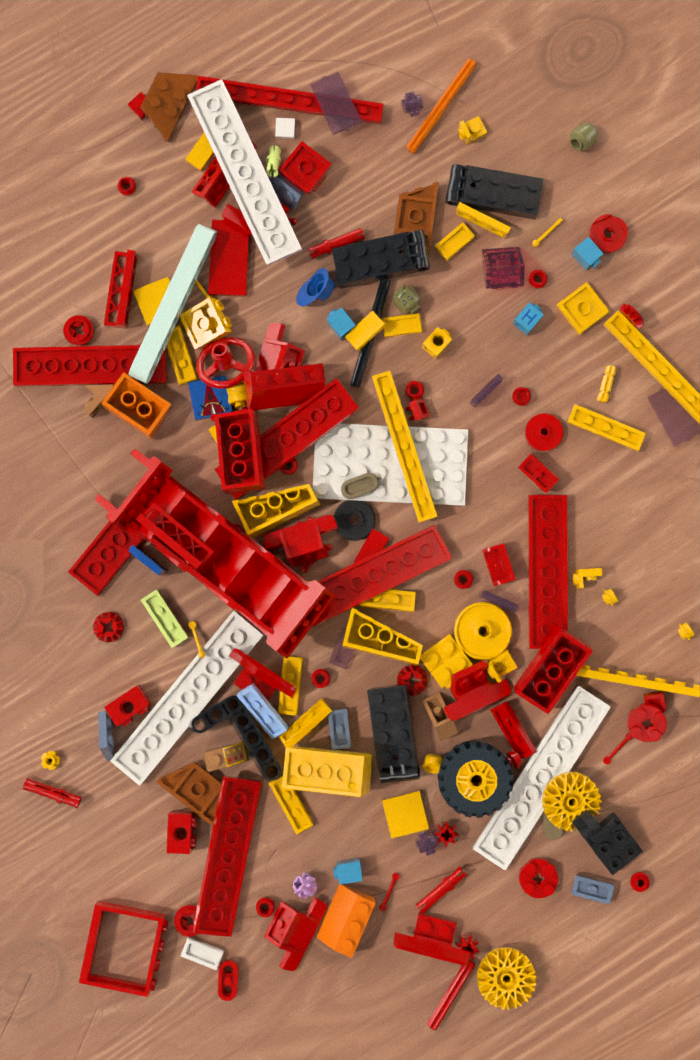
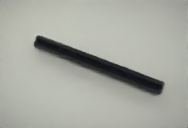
M388 279L380 280L372 311L379 318L381 317L390 286V280ZM375 336L360 349L350 382L353 387L359 388Z

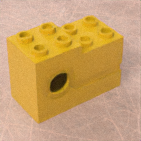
M301 746L288 747L285 753L282 788L362 797L370 793L373 754Z

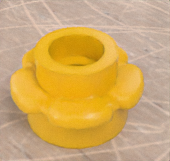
M611 588L608 590L604 589V594L601 596L606 605L610 604L613 607V604L618 602Z
M687 623L679 624L680 629L677 630L683 640L687 638L690 641V638L695 635Z
M54 751L45 752L41 757V765L45 769L54 770L60 763V757Z

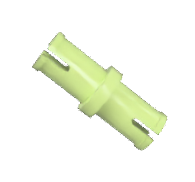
M276 145L275 150H273L274 146L269 148V155L266 158V174L269 177H272L273 172L274 177L278 175V167L281 165V149Z

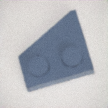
M106 711L98 712L99 749L107 762H109L115 756L114 739L112 736L113 720Z

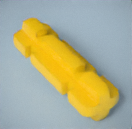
M608 365L604 373L606 375L603 376L600 387L601 392L597 398L600 402L606 403L609 399L608 393L611 392L614 381L613 376L617 370L614 366Z

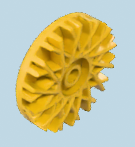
M479 602L467 606L457 616L454 636L457 645L466 655L474 659L488 660L497 657L507 648L512 636V627L507 614L501 608L491 603ZM481 627H484L486 629V633L484 635H481L479 633V629Z
M565 772L555 776L545 787L542 795V808L548 820L555 827L562 828L567 832L568 830L573 832L577 828L571 821L585 810H588L593 817L596 814L599 815L598 810L601 809L599 802L602 803L600 800L601 795L598 793L599 789L595 783L587 776L578 772Z
M509 947L497 948L489 952L481 960L477 970V984L481 995L490 1005H494L496 1008L497 1006L501 1007L502 1010L505 1008L510 1010L511 1007L517 1009L518 1005L521 1007L524 1001L528 1002V998L532 997L531 993L535 991L534 986H536V972L529 958L521 951ZM505 975L510 976L507 980H503Z

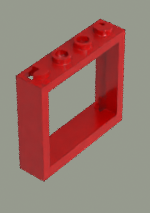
M98 900L94 906L79 983L148 997L150 992L155 990L157 979H154L155 971L158 972L161 960L158 959V954L163 951L165 940H162L163 932L166 933L168 928L167 914ZM104 911L158 921L146 984L91 973Z

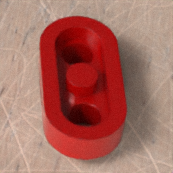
M231 959L224 960L220 964L218 972V995L224 1001L233 1000L238 991L239 967ZM230 966L233 970L231 972H227L226 967ZM229 986L232 990L230 992L225 991V987Z

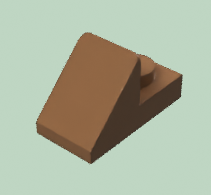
M112 384L86 385L96 395L94 399L90 398L85 403V408L83 409L90 417L93 418L103 407L101 403L113 388Z

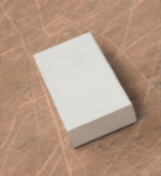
M188 937L181 957L217 970L224 950Z

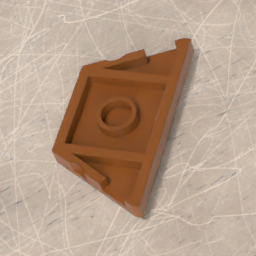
M157 72L140 107L166 142L169 140L188 100L187 95L191 93L198 79L197 75Z
M434 182L433 185L424 188L419 187L412 192L399 194L394 234L423 230L428 255L430 253L439 182Z
M195 761L156 781L157 784L213 826L222 784L221 781Z

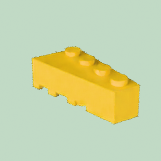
M310 484L232 501L248 536L251 538L261 535L320 505Z
M354 608L350 611L342 647L412 665L419 664L423 647L418 642L377 622Z

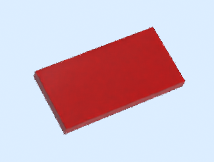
M212 219L211 229L217 231V235L210 250L208 295L246 297L249 234L225 220Z
M109 521L68 573L95 595L99 596L131 557L130 547L132 545L139 547L145 538L130 527L125 532Z

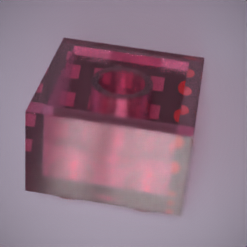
M520 247L482 249L483 275L486 289L524 286L525 265Z

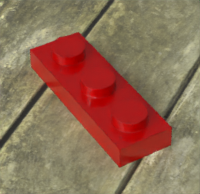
M508 701L490 709L512 749L519 754L521 759L537 752Z

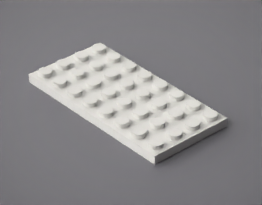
M340 424L315 442L313 491L317 499L412 504L388 426ZM409 427L433 504L465 506L468 430ZM365 473H372L377 477L378 486L371 493L355 499H347L341 493L342 484L349 479Z

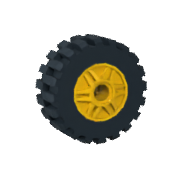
M474 740L473 742L465 741L462 742L463 744L455 745L450 752L444 755L445 758L441 762L437 776L438 786L443 798L455 812L462 813L466 817L476 816V818H483V815L490 816L494 814L495 810H500L503 807L502 804L509 800V793L513 790L512 780H514L511 772L510 763L496 747L486 742ZM479 775L477 782H471L473 776Z

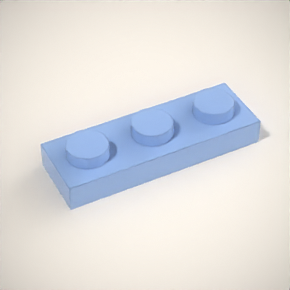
M254 683L238 692L237 697L271 739L288 730V725Z

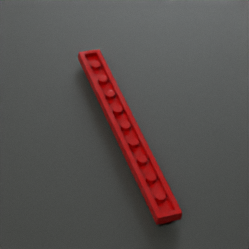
M198 76L196 91L221 79ZM222 79L232 102L381 124L384 103Z

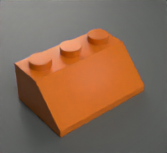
M124 372L101 403L104 409L150 440H152L162 426L171 407L169 402Z
M338 885L316 938L334 951L352 958L375 906V898L347 885Z

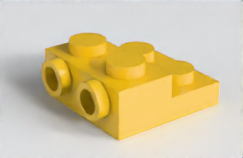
M209 297L180 315V319L195 350H199L212 341L223 338L232 332L230 329L232 323L228 317L224 316L222 312L224 306L216 298Z
M450 634L420 656L421 661L441 688H450L452 674L472 666L470 660Z

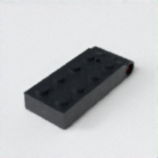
M453 164L451 165L445 203L458 206L461 202L477 210L535 220L538 215L544 179L470 165Z
M423 230L408 231L332 248L337 282L341 289L423 272L431 268Z
M408 685L368 689L367 695L381 784L419 780L420 769Z

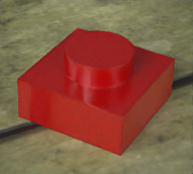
M142 92L127 104L141 120L146 116L140 108L146 97Z
M663 691L643 694L645 703L655 704L662 712H667Z

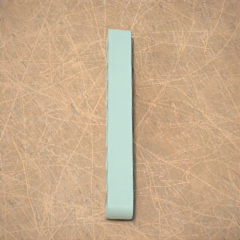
M201 224L196 226L129 371L130 377L146 384L149 383L213 246L217 231Z

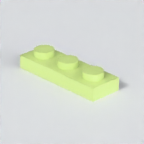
M158 589L141 599V602L171 648L189 638Z

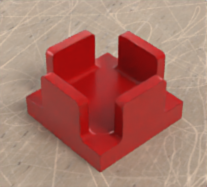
M301 141L279 168L278 172L299 190L309 195L311 191L316 192L324 182L326 173L331 168L332 163Z

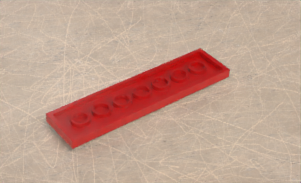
M141 345L13 348V386L115 385L123 372L129 376L130 368ZM166 347L148 384L166 383ZM134 379V380H136L137 382H139L140 384H146V383L141 382V381H139V380H137V379Z
M337 378L260 435L264 481L360 410ZM218 466V467H217L216 469H214V470H215V472L217 473V475L219 476V478L221 479V477H220V467ZM250 491L234 493L232 496L235 500H239Z
M528 495L529 649H540L556 625L568 631L567 495Z
M433 525L317 581L332 592L335 598L313 626L315 627L452 560L436 526Z
M223 776L194 920V934L232 937L262 784L261 781Z

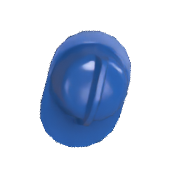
M319 269L301 286L296 297V302L299 306L304 307L314 300L324 301L330 297L337 284L329 277L327 269Z

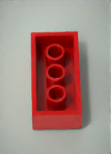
M253 409L215 414L222 491L226 494L265 489L258 416Z
M556 625L513 687L515 693L549 714L593 650L587 643L559 625Z

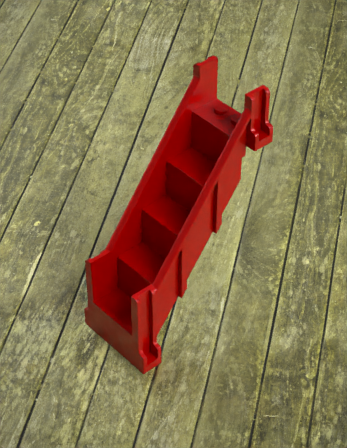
M132 450L130 455L149 470L119 508L102 495L98 494L96 496V502L108 511L106 518L125 532L129 527L136 531L180 569L190 573L230 608L236 609L267 635L266 643L288 659L335 598V595L316 580L306 581L170 476L173 470L158 458L153 456L151 459H148L138 450ZM153 502L156 503L215 553L201 570H197L137 521L136 518L140 513L144 514ZM154 509L148 518L153 522L161 521V513ZM173 523L165 524V532L167 534H176V525ZM188 535L180 536V544L183 547L191 546V537ZM195 548V556L202 561L208 554V551L204 548Z

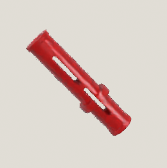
M358 228L331 240H323V243L309 247L308 251L311 253V259L326 253L328 255L331 254L332 248L364 240L365 237L361 234L363 233L362 229Z
M26 778L22 788L23 790L55 800L58 804L64 803L75 808L79 807L82 796L66 792V789L62 788L60 790Z
M460 866L451 875L445 876L442 879L443 882L415 904L418 909L425 904L419 910L422 914L450 890L453 891L455 886L468 876L466 872L458 876L463 871Z

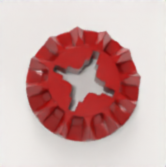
M624 303L620 306L621 313L633 326L638 329L644 326V319L635 308Z
M82 315L70 317L63 327V334L66 340L77 346L86 344L92 339L94 333L92 322ZM81 326H83L82 331L85 333V335L80 333L78 335H75L76 331L72 327L80 328Z
M113 612L101 613L94 621V634L98 640L106 643L114 642L123 634V620ZM102 622L106 624L112 622L111 628L113 631L104 633L105 626H103Z
M408 665L402 668L397 676L398 685H408L409 696L419 695L427 687V674L419 666ZM411 672H413L416 679H421V681L415 682L414 689H412L409 682H404V680L410 679Z
M189 904L182 906L176 912L174 926L181 935L186 937L198 935L193 932V923L185 927L187 922L185 917L189 918L190 915L194 914L193 921L195 920L197 906Z

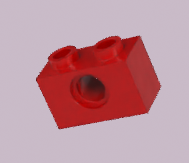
M139 684L104 708L116 726L122 724L125 727L134 721L132 719L134 715L138 713L141 716L150 710L148 706L152 703ZM126 702L133 704L134 709L132 712L126 711Z
M170 811L168 813L166 853L190 854L192 849H195L196 837H193V829H196L197 817H194V812ZM178 828H184L187 831V836H179L177 833Z

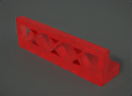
M216 157L191 191L195 196L203 198L214 208L230 187Z
M127 249V252H114L104 326L127 329L138 259L135 250ZM119 257H126L125 267L121 269L118 265ZM120 274H123L122 285L118 287L115 279ZM120 292L119 304L115 306L112 298ZM117 310L116 323L109 322L110 315Z
M154 502L144 514L140 513L136 518L137 521L197 570H201L215 553ZM154 509L161 513V521L153 522L148 518ZM165 524H175L176 534H167L165 532ZM188 535L191 537V546L183 547L180 544V536ZM195 548H204L208 551V554L202 561L195 556Z

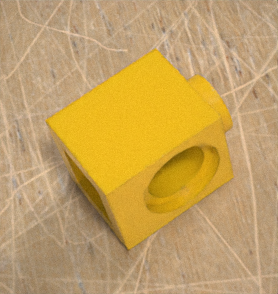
M437 327L423 342L422 348L436 360L452 341L450 338L451 334L444 328L441 330ZM435 338L442 339L443 344L441 346H436L433 343V340Z

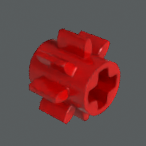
M445 821L443 826L437 824L439 831L434 832V835L439 836L437 843L443 841L445 847H447L449 842L455 844L454 836H459L457 832H453L456 826H448L447 821ZM445 830H448L449 833H451L447 836V838H444L443 834H441L445 833Z
M471 934L468 935V938H464L461 935L460 943L455 942V945L464 950V947L470 944L471 948H468L467 951H471L470 957L474 959L475 952H480L475 947L478 944V940L472 941Z

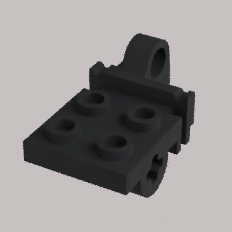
M585 810L571 821L612 875L643 852L615 813H611L598 823L590 812Z

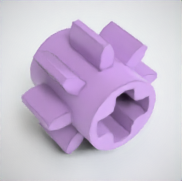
M303 873L302 877L297 876L293 882L294 894L299 895L303 899H307L308 895L313 896L317 890L316 878L311 877L307 873Z

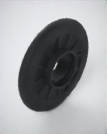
M347 500L341 503L335 511L334 518L339 528L336 531L347 540H362L374 529V511L364 501ZM351 515L359 516V524H350L349 517Z

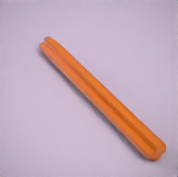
M472 59L466 61L407 145V150L410 153H416L475 69L477 64Z

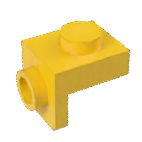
M508 649L497 657L487 660L489 665L487 671L492 679L496 678L498 683L502 681V676L518 668Z

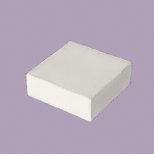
M276 118L275 138L294 139L295 119Z

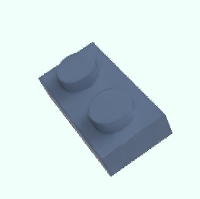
M273 172L269 180L278 199L294 210L304 193L279 173L274 177Z
M347 708L332 710L328 714L332 750L351 748Z
M575 874L571 894L610 905L614 885Z

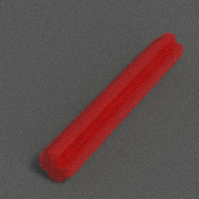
M470 959L467 965L461 966L429 1019L427 1025L432 1030L436 1031L474 969L475 963Z

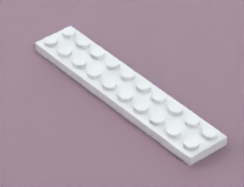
M221 79L188 94L189 101L267 267L302 251L223 80Z
M233 611L202 648L206 654L205 657L200 658L197 655L110 761L140 786L186 731L190 721L199 715L240 665L229 657L231 651L237 648L248 655L263 637V634L237 612Z
M577 685L537 746V752L531 755L513 783V790L509 793V800L502 804L503 807L500 810L497 809L473 845V850L503 870L507 869L543 813L542 795L545 787L555 776L570 771L609 711V705Z

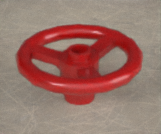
M235 337L220 338L209 343L201 351L197 359L196 371L200 380L209 387L217 389L231 388L244 381V372L252 371L255 365V354L251 346L243 339ZM230 344L245 350L247 355L246 365L234 360L229 349ZM211 353L214 364L204 371V362L208 354ZM233 368L241 372L237 377L228 381H216L210 378L219 370L226 371Z

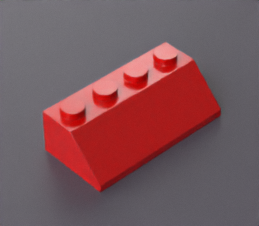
M323 363L243 373L247 408L253 410L303 404L323 389L326 383Z

